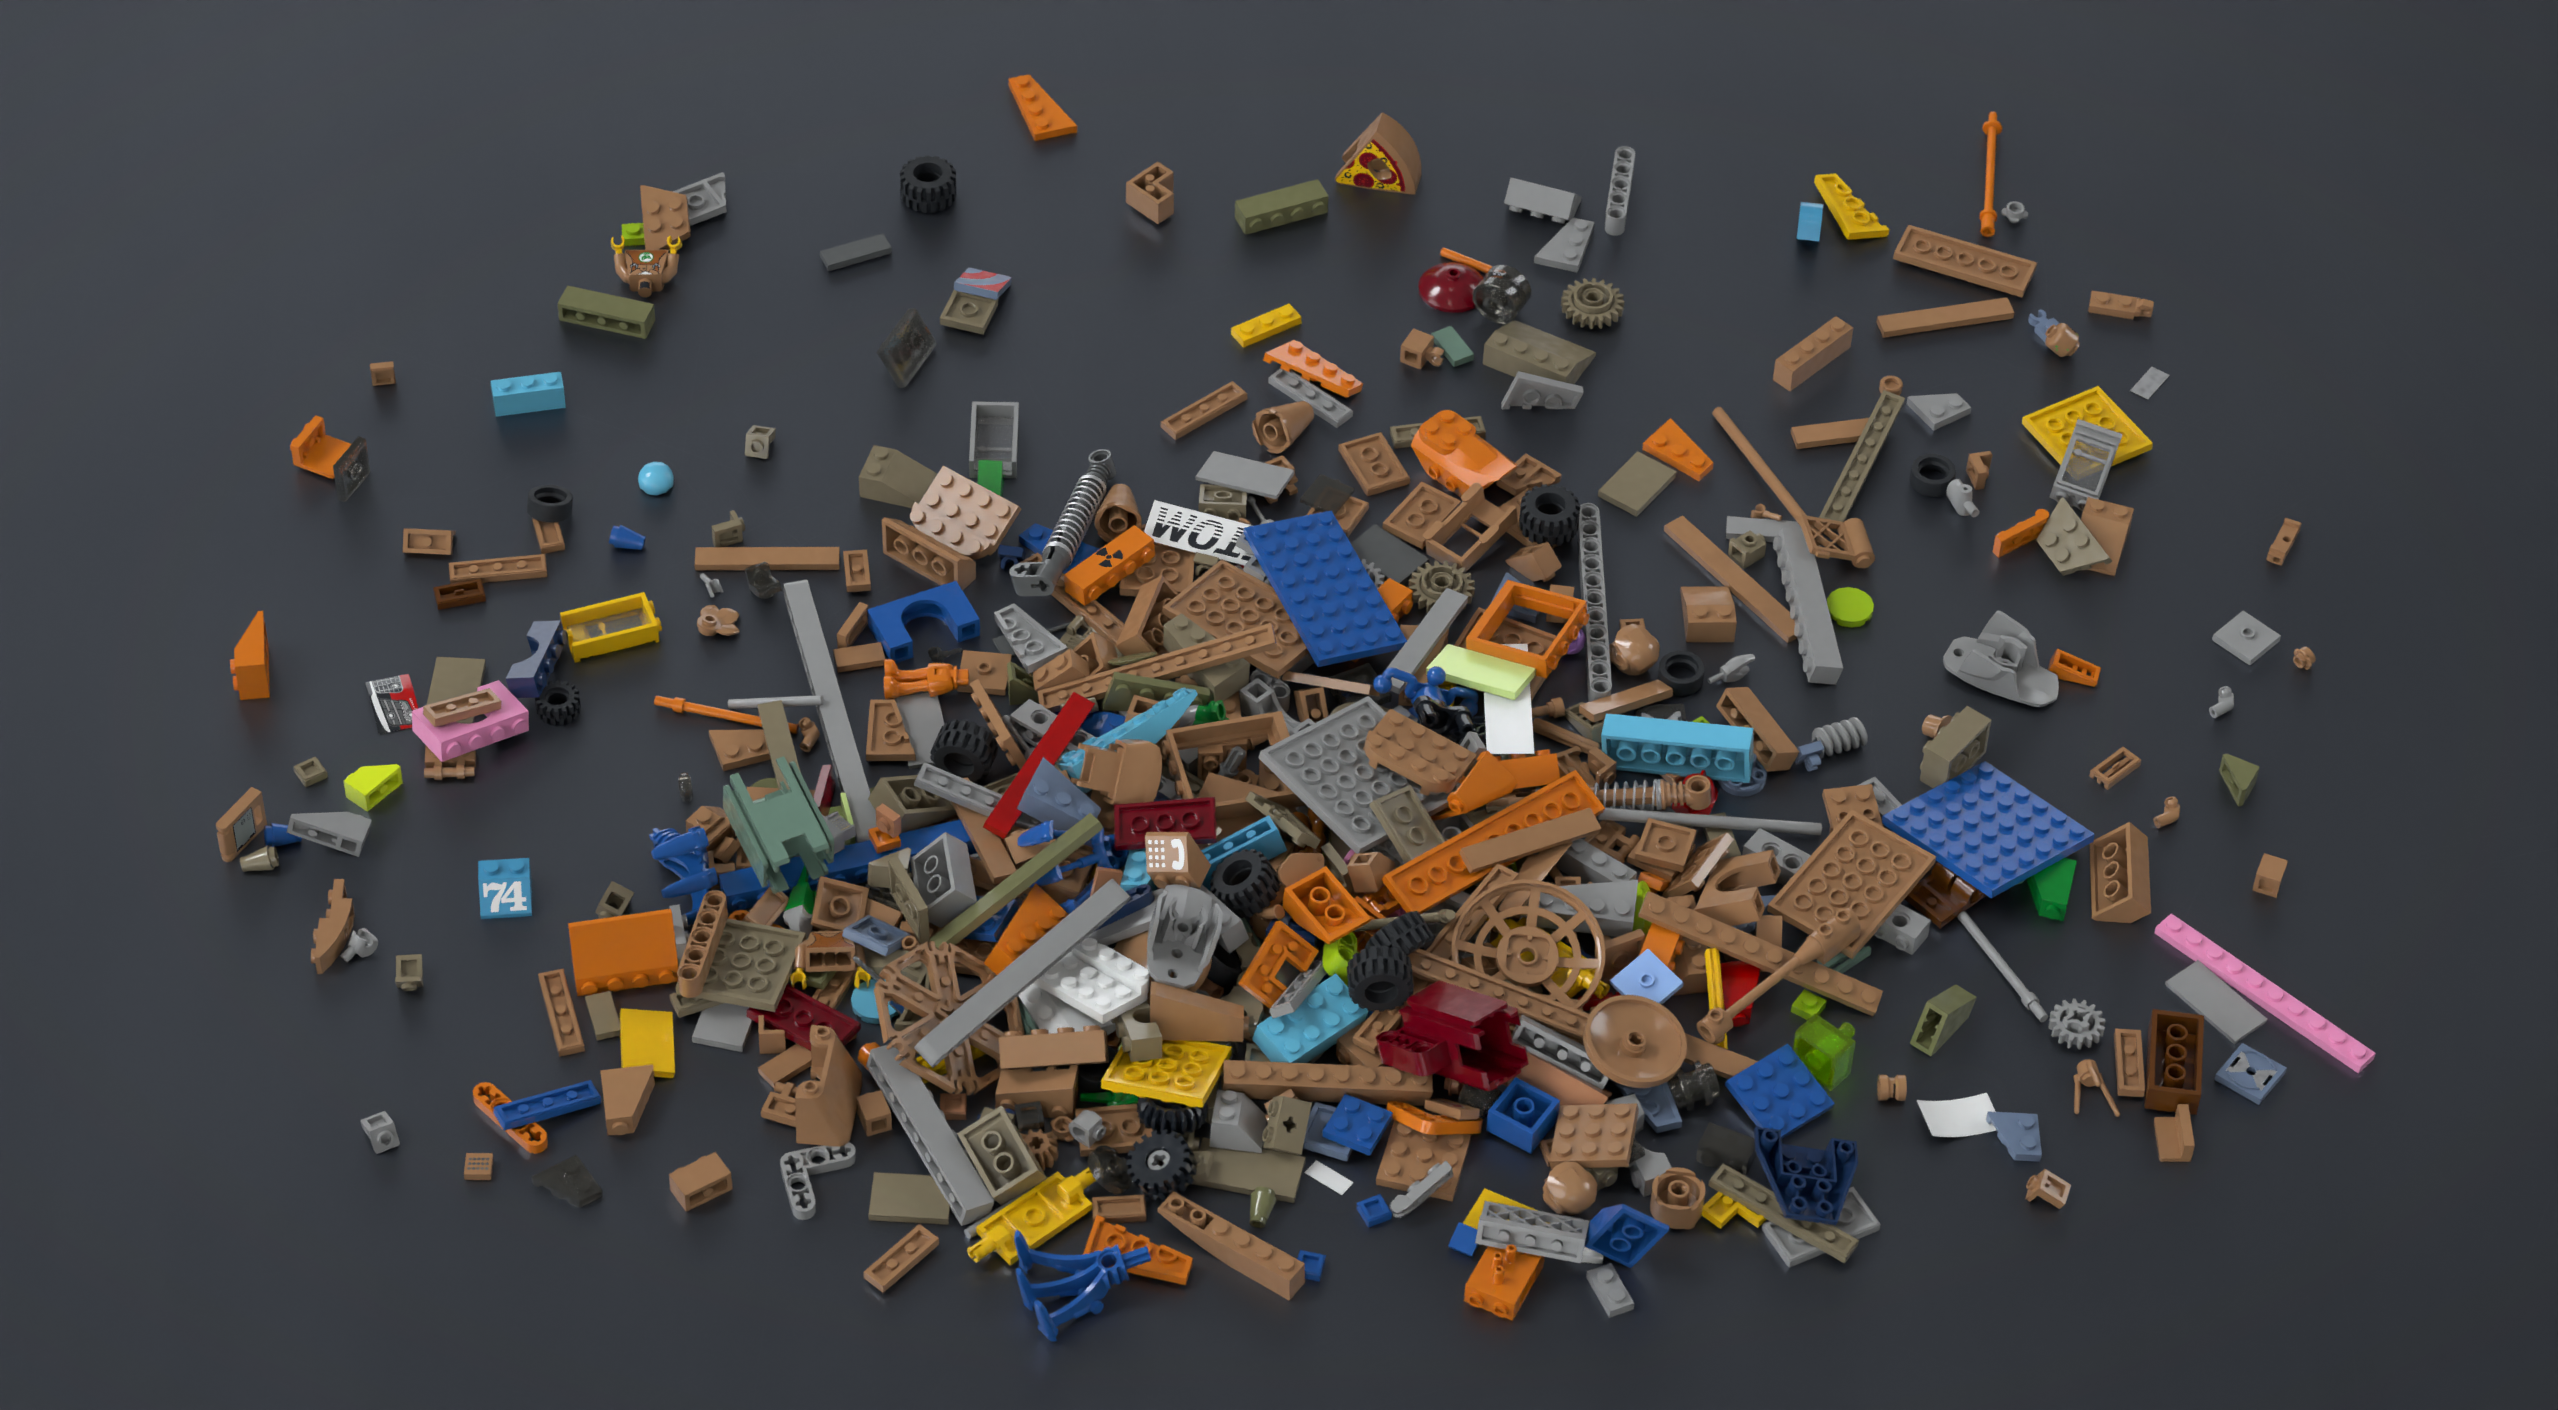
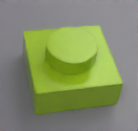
M643 223L622 224V236L625 240L624 246L645 245Z
M1804 989L1792 1004L1791 1012L1813 1023L1826 1007L1827 1000Z

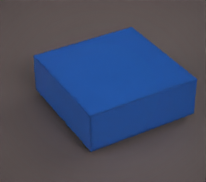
M1381 1194L1357 1202L1356 1209L1368 1228L1392 1219V1212Z
M1459 1222L1448 1247L1473 1258L1480 1245L1475 1244L1477 1229Z
M1300 1250L1297 1259L1305 1263V1279L1320 1282L1326 1262V1255Z

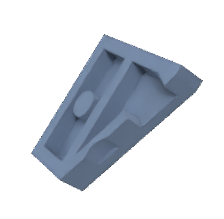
M1987 1112V1123H1992L1998 1131L1997 1137L2007 1147L2008 1153L2013 1160L2040 1162L2042 1152L2037 1114Z

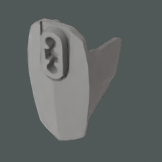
M1996 611L1990 618L1978 639L1965 636L1954 639L1943 656L1944 666L1949 672L1963 681L1992 694L2035 707H2043L2057 700L2059 692L2058 676L2039 665L2035 638L2029 633L2027 628L2001 611Z
M1177 884L1166 885L1163 893L1158 896L1147 940L1148 972L1156 982L1187 989L1195 986L1203 968L1209 965L1221 933L1223 912L1217 903L1212 907L1211 896L1196 888ZM1171 972H1174L1173 978L1170 977Z

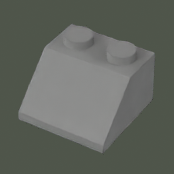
M1217 1090L1209 1147L1262 1153L1264 1142L1262 1135L1267 1124L1266 1114L1244 1093L1231 1090Z

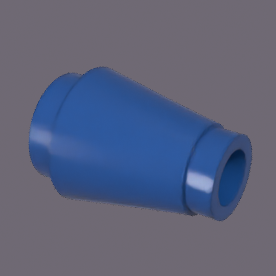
M614 525L610 534L609 544L614 545V548L643 550L646 537L623 525Z
M271 823L268 826H264L265 846L278 847L300 842L302 838L287 833L288 825Z

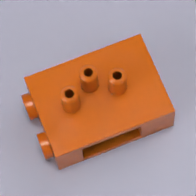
M1513 1244L1507 1245L1506 1249L1487 1246L1465 1285L1464 1301L1474 1307L1490 1311L1498 1317H1505L1513 1321L1544 1267V1256L1518 1252Z

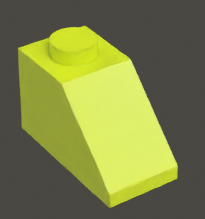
M392 764L360 767L344 780L346 798L368 812L403 783L401 766Z

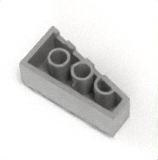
M1638 880L1559 886L1578 897L1590 909L1597 919L1603 935L1618 937L1632 932ZM1540 893L1539 908L1555 913L1565 922L1578 913L1563 900L1546 893ZM1537 916L1536 927L1559 928L1551 921ZM1585 921L1573 930V932L1592 934Z

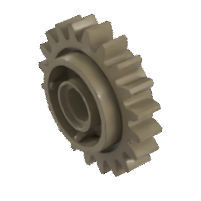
M1583 278L1582 284L1575 281L1574 286L1568 285L1567 290L1563 291V297L1561 298L1562 313H1566V319L1573 318V324L1581 322L1582 328L1587 324L1590 329H1593L1594 325H1598L1602 329L1603 323L1611 326V320L1617 322L1618 316L1622 317L1625 302L1623 294H1619V288L1612 289L1613 283L1605 285V280L1596 282V279L1593 278L1591 282H1588L1587 279Z
M1436 560L1434 566L1425 563V569L1417 567V573L1412 572L1411 579H1409V589L1413 590L1412 601L1413 603H1418V609L1426 607V613L1430 611L1446 588L1468 596L1467 604L1472 603V597H1474L1475 581L1471 580V573L1465 574V567L1457 569V563L1448 566V561H1444L1443 565H1439V562Z

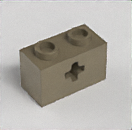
M1286 1096L1273 1097L1267 1110L1269 1115L1268 1125L1265 1127L1262 1135V1140L1264 1141L1263 1148L1293 1155H1302L1312 1103Z

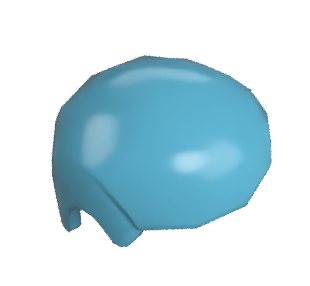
M654 461L648 463L639 472V487L649 495L658 496L664 494L669 488L673 487V472L663 462Z

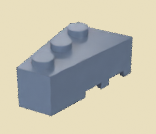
M1044 757L1017 807L1018 810L1043 823L1044 821L1053 820V828L1057 830H1069L1089 813L1097 819L1101 808Z

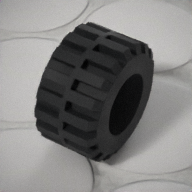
M925 155V157L918 156L914 160L910 159L908 164H904L902 170H900V193L903 203H906L908 208H913L914 211H922V213H934L937 210L942 211L945 207L951 206L957 195L956 170L953 168V165L947 163V160L944 158L940 159L939 156L930 157V155Z
M1543 484L1541 487H1533L1532 491L1528 490L1525 496L1522 497L1520 505L1519 528L1520 531H1523V536L1529 537V541L1532 543L1537 542L1541 544L1549 542L1551 547L1555 544L1560 546L1563 545V542L1568 543L1571 541V538H1574L1576 531H1578L1580 514L1579 500L1572 491H1566L1565 487H1556L1557 485L1551 484V486Z
M962 719L961 721L952 720V722H946L941 727L931 749L930 759L934 762L933 766L961 778L968 777L970 781L977 784L981 780H985L991 770L998 752L997 741L992 738L991 732H987L986 728L977 725L975 722H968Z
M1243 849L1239 853L1236 851L1230 857L1224 858V861L1216 866L1217 870L1213 871L1211 875L1210 889L1214 896L1239 918H1244L1246 915L1251 917L1255 913L1259 914L1263 911L1262 909L1270 906V902L1277 897L1276 892L1280 890L1278 874L1260 851L1257 852L1255 849L1250 851Z
M1412 911L1401 915L1381 928L1369 939L1365 948L1370 949L1371 946L1382 947V945L1388 946V948L1395 947L1398 948V951H1403L1408 956L1418 949L1426 951L1432 945L1436 936L1420 913Z
M1384 945L1382 947L1371 946L1370 949H1362L1361 953H1355L1353 959H1350L1348 962L1349 996L1352 998V1002L1358 1004V1007L1362 1009L1368 1008V1011L1379 1010V1012H1384V1010L1388 1009L1393 1010L1397 1006L1401 1007L1404 1005L1407 998L1413 994L1412 963L1409 956H1406V953L1403 951H1398V948H1388V946Z

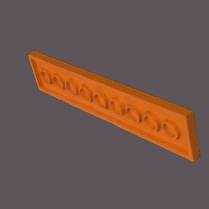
M1574 770L1385 874L1382 881L1406 913L1418 911L1422 914L1485 879L1495 867L1493 866L1470 874L1459 853L1461 848L1587 808H1591L1596 817L1603 813L1605 807L1579 773ZM1521 858L1506 863H1502L1500 865L1506 867Z

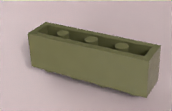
M1316 179L1235 201V219L1246 235L1328 213L1329 196L1320 181Z
M567 285L557 303L560 321L646 339L655 323L654 304Z

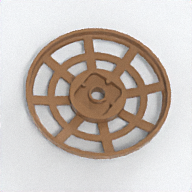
M1521 879L1507 881L1479 894L1460 915L1451 942V960L1459 964V951L1474 954L1475 970L1485 974L1481 956L1496 959L1499 972L1492 977L1503 981L1507 979L1512 984L1526 990L1529 987L1542 984L1551 994L1546 996L1547 998L1557 1000L1578 1010L1588 1002L1596 991L1605 965L1603 933L1590 909L1578 897L1566 889L1539 880ZM1530 891L1528 906L1512 907L1498 913L1490 902L1491 899L1509 892ZM1540 893H1546L1563 900L1578 913L1565 922L1555 913L1539 908ZM1482 907L1490 920L1480 930L1475 944L1460 940L1467 921L1477 909ZM1527 915L1526 926L1510 930L1504 922L1505 919L1513 916ZM1537 916L1551 921L1559 928L1551 935L1536 928ZM1583 921L1587 923L1594 937L1597 959L1581 958L1580 945L1573 930ZM1493 927H1496L1503 936L1498 949L1483 946L1486 936ZM1565 936L1572 947L1573 958L1558 957L1556 943ZM1528 951L1535 958L1531 962H1525L1521 959L1520 954ZM1556 967L1572 968L1567 981L1559 988L1551 979ZM1595 969L1594 978L1588 990L1579 1001L1574 1003L1565 993L1575 983L1579 970Z

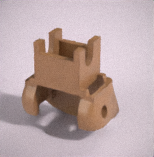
M1116 739L1115 744H1109L1108 749L1082 743L1078 744V748L1085 751L1080 779L1071 777L1073 784L1083 788L1099 790V793L1104 795L1103 801L1112 805L1154 801L1162 772V755L1157 745L1141 739Z

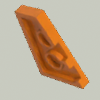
M1671 418L1643 443L1642 450L1697 481L1703 479L1713 469L1714 462Z

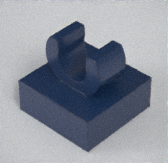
M999 545L998 555L1001 559L1000 565L1002 570L1006 569L1008 562H1013L1016 565L1025 560L1026 553L1024 548Z

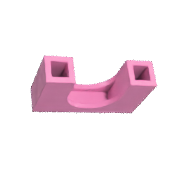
M497 680L477 688V691L490 688L502 701L501 709L485 714L487 716L486 719L470 724L452 722L444 726L434 727L423 715L422 707L412 711V731L443 762L529 731V711Z

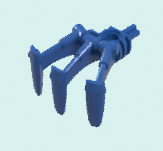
M1053 820L1044 821V823L1022 833L1017 839L1018 846L1026 847L1050 842V840L1057 839L1066 831L1053 830ZM1103 828L1084 844L1093 848V854L1079 858L1076 862L1061 867L1057 865L1035 883L1038 886L1056 883L1063 880L1061 873L1078 867L1084 868L1095 863L1099 867L1120 869L1126 865L1130 850L1116 851L1115 834L1104 835ZM1094 878L1076 898L1068 899L1066 902L1059 904L1068 914L1090 897Z
M700 825L689 828V832L682 835L673 828L661 831L658 828H654L653 833L649 834V838L653 841L654 849L651 851L653 859L658 860L665 868L681 878V880L663 889L662 896L664 898H674L691 894L692 911L684 914L687 916L688 925H692L696 920L704 895L709 892L711 887L718 884L715 868L709 869L707 852L709 842L706 832Z
M1018 1230L1015 1231L1014 1243L1020 1261V1268H1016V1277L1024 1306L1033 1311L1034 1307L1039 1324L1038 1329L1050 1341H1057L1056 1336L1059 1331L1056 1328L1057 1326L1073 1318L1077 1319L1089 1312L1095 1315L1099 1314L1104 1308L1100 1300L1106 1296L1112 1285H1118L1124 1280H1130L1127 1269L1152 1261L1147 1246L1121 1254L1117 1244L1112 1248L1106 1247L1103 1251L1097 1250L1089 1254L1058 1255L1030 1249L1024 1236ZM1035 1263L1074 1275L1053 1282L1030 1284L1025 1273H1028V1270L1032 1269V1265ZM1058 1295L1060 1297L1079 1295L1068 1305L1051 1314L1036 1299Z

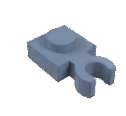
M2040 309L2038 317H2035L2032 313L2029 314L2028 322L2035 327L2034 332L2045 342L2047 329L2051 325H2058L2059 322L2055 318L2048 320L2046 312Z

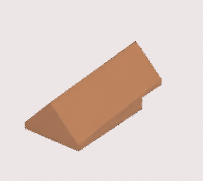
M1527 1052L1529 1064L1521 1069L1520 1074L1515 1076L1559 1099L1560 1105L1606 1104V1101L1613 1094V1092L1605 1088L1602 1090ZM1515 1077L1503 1084L1508 1087Z

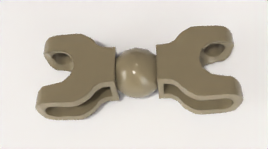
M1247 932L1249 939L1236 948L1241 962L1242 973L1237 977L1236 986H1233L1231 993L1220 1000L1244 1006V1016H1249L1250 1038H1253L1257 1025L1266 1020L1267 1017L1264 1013L1263 1003L1238 984L1260 949L1253 937V933Z

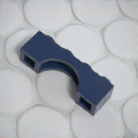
M561 620L533 621L526 635L532 656L524 661L512 664L506 676L509 691L516 698L540 697L544 687H546L547 680L554 671L556 661L560 658L561 651L568 640L567 632L563 630Z

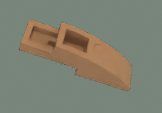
M334 879L333 889L328 891V903L331 905V909H326V918H319L318 928H314L313 942L316 944V948L311 949V963L316 964L317 974H323L338 958L348 941L355 917L353 899L347 898L344 879Z

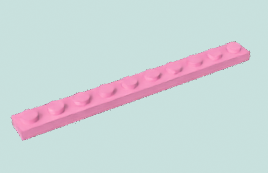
M2172 913L2156 926L2155 934L2195 962L2199 960L2221 980L2358 1074L2374 1060L2375 1052Z

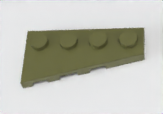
M1114 672L1102 703V711H1128L1134 695L1159 702L1167 700L1173 696L1172 694L1175 691L1184 687L1186 689H1194L1198 693L1190 706H1206L1210 697V688Z

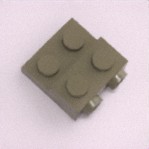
M1200 484L1199 512L1237 522L1239 518L1246 519L1247 492L1219 485Z

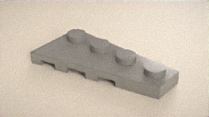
M1015 603L994 612L996 623L1028 674L1036 671L1068 650L1065 644Z

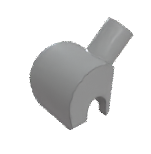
M365 928L359 929L357 934L353 930L348 948L340 957L347 963L355 954H358L360 957H368L376 950L378 939Z

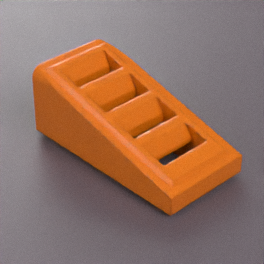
M2057 649L2049 662L2047 670L2056 674L2058 679L2095 687L2101 667Z

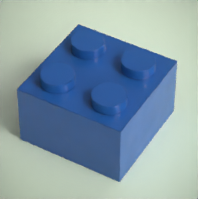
M1515 1077L1488 1110L1486 1131L1531 1154L1557 1122L1560 1100Z

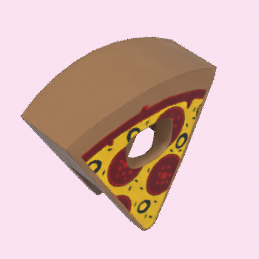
M1382 112L1343 153L1342 160L1345 164L1336 174L1335 181L1338 184L1373 190L1416 194L1422 168L1417 146L1401 124Z

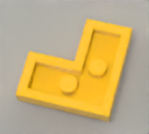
M1719 1191L1702 1209V1216L1720 1229L1736 1214H1739L1757 1228L1767 1220L1764 1216L1751 1211Z

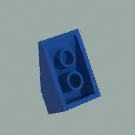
M1624 1204L1602 1208L1590 1221L1585 1247L1632 1268L1669 1231L1670 1226Z

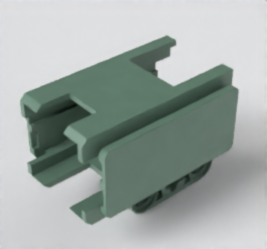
M784 756L777 758L776 762L790 788L789 790L784 781L780 782V790L752 801L739 773L730 775V784L733 791L729 785L723 786L724 812L761 886L764 888L769 884L773 894L790 889L779 866L789 863L790 858L800 855L813 880L820 876L828 875V868L823 861L824 859L827 860L828 864L834 862V838L795 761L789 762L788 765Z

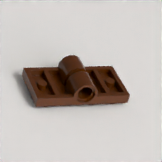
M1937 862L1931 875L1919 882L1906 896L1905 900L1935 925L1942 928L1956 918L1959 913L1966 911L1987 895Z

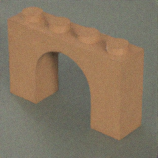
M1768 850L1718 860L1716 863L1717 868L1710 874L1694 911L1729 926L1760 921L1765 907L1758 887L1775 884L1781 872L1774 851Z

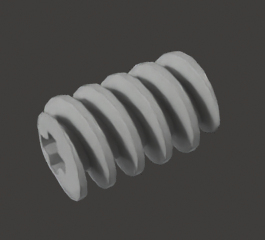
M1856 717L1842 720L1840 723L1835 722L1831 725H1825L1822 728H1815L1812 732V743L1821 741L1824 750L1819 755L1820 759L1824 758V752L1829 757L1833 755V750L1836 754H1839L1842 748L1844 751H1849L1851 746L1856 749L1859 747V742L1862 746H1865L1868 740L1864 725Z

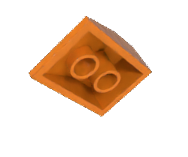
M263 611L257 612L234 648V659H230L231 674H236V676H233L234 691L239 690L240 700L270 698L269 643Z
M1326 866L1284 889L1282 907L1299 926L1327 944H1331L1371 922L1369 915Z

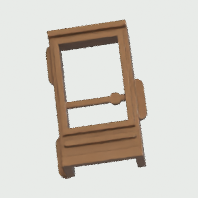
M1474 483L1461 496L1463 502L1443 522L1436 521L1423 534L1427 555L1442 564L1444 561H1448V566L1457 563V569L1465 567V574L1512 525L1518 522L1516 507L1512 505L1505 512L1484 499V490L1479 483ZM1473 517L1489 528L1483 534H1480L1465 523ZM1461 527L1479 537V540L1462 557L1443 546Z

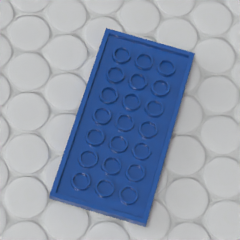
M1332 510L1244 528L1243 533L1246 541H1248L1252 552L1317 667L1401 650L1407 642Z

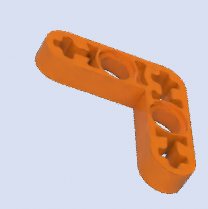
M1387 1102L1386 1110L1393 1112V1120L1421 1133L1431 1135L1481 1133L1483 1119L1480 1117L1474 1120H1457L1444 1115H1431L1405 1102Z

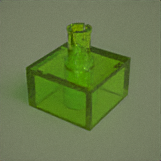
M1815 1013L1796 1030L1793 1051L1818 1083L1832 1091L1851 1074L1856 1043L1851 1037L1856 1032L1854 1027L1848 1022L1842 1023L1837 1029Z

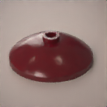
M1446 262L1426 270L1419 280L1418 289L1421 298L1430 307L1443 312L1459 313L1469 311L1480 305L1486 296L1487 285L1484 277L1474 268L1462 263Z

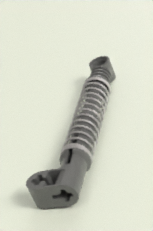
M1100 449L1089 455L1090 466L1087 472L1079 478L1043 550L1042 562L1018 563L1010 569V577L1017 595L1047 596L1052 594L1063 571L1071 565L1086 531L1105 496L1107 482L1113 479L1117 473L1112 454L1109 450Z

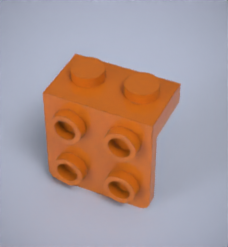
M317 415L304 426L303 431L297 438L292 440L290 445L293 465L331 479L336 478L357 453L355 445L326 435L324 418Z

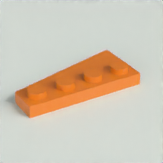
M1030 74L1008 79L1010 90L1034 141L1077 132V125Z
M1292 340L1266 352L1263 361L1269 364L1272 361L1281 364V369L1287 372L1293 369L1302 373L1301 378L1305 380L1320 381L1321 387L1346 398L1362 391V382L1353 375L1338 368L1337 365L1325 360L1318 353L1306 348L1301 342Z
M1096 1215L1083 1254L1093 1253L1097 1250L1103 1251L1104 1248H1112L1117 1244L1121 1254L1147 1246L1152 1261L1127 1269L1128 1273L1182 1285L1187 1284L1193 1265L1192 1257L1163 1244L1158 1246L1150 1242V1238L1141 1234L1138 1237L1127 1232L1126 1227L1119 1224L1114 1226L1105 1222V1218Z

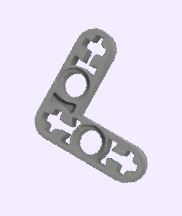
M848 1142L846 1145L839 1147L822 1145L789 1152L781 1157L780 1168L792 1213L797 1219H810L816 1212L815 1197L809 1176L852 1166L856 1161L853 1144ZM840 1153H845L847 1156L843 1157ZM816 1156H821L825 1159V1161L820 1164H815L811 1162V1159ZM790 1163L796 1166V1173L792 1174ZM795 1182H801L805 1184V1187L796 1190L791 1185ZM804 1198L805 1206L807 1207L805 1209H802V1206H800V1199Z

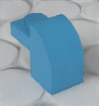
M1801 202L1797 239L1819 241L1823 204Z

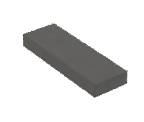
M882 233L820 251V258L827 270L832 271L891 254L892 247Z

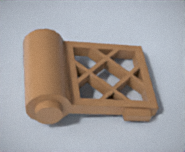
M1801 515L1799 522L1810 554H1815L1816 557L1825 559L1833 557L1851 560L1852 564L1857 568H1867L1874 562L1875 555L1861 519L1851 518L1840 522ZM1809 525H1813V526L1816 527L1819 531H1818V532L1815 531V530H1814L1813 528H1811ZM1829 528L1837 529L1839 536L1835 534L1833 531H1831ZM1821 534H1825L1832 540V542L1828 541ZM1815 540L1818 541L1824 547L1816 546ZM1835 544H1838L1840 547H1842L1844 551L1837 548Z

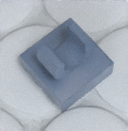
M1821 741L1799 746L1797 748L1799 754L1794 761L1795 764L1805 763L1808 772L1817 770V766L1821 765L1819 755L1824 750Z

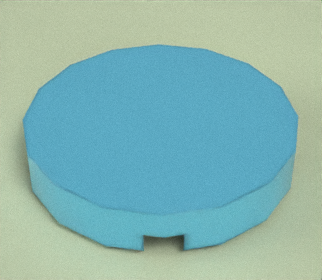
M875 979L870 980L868 988L866 981L859 984V988H855L851 997L853 1013L861 1017L862 1021L880 1024L874 994L875 983L877 982ZM888 1002L890 1020H892V1017L899 1013Z

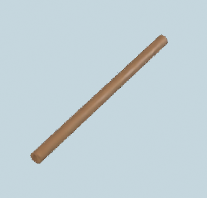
M1715 408L1712 413L1713 416L1800 525L1799 519L1801 515L1807 516L1723 408ZM1809 525V526H1810L1811 528H1813L1815 531H1817V532L1819 531V530H1818L1816 527H1814L1813 525ZM1815 540L1816 546L1821 545L1818 541Z

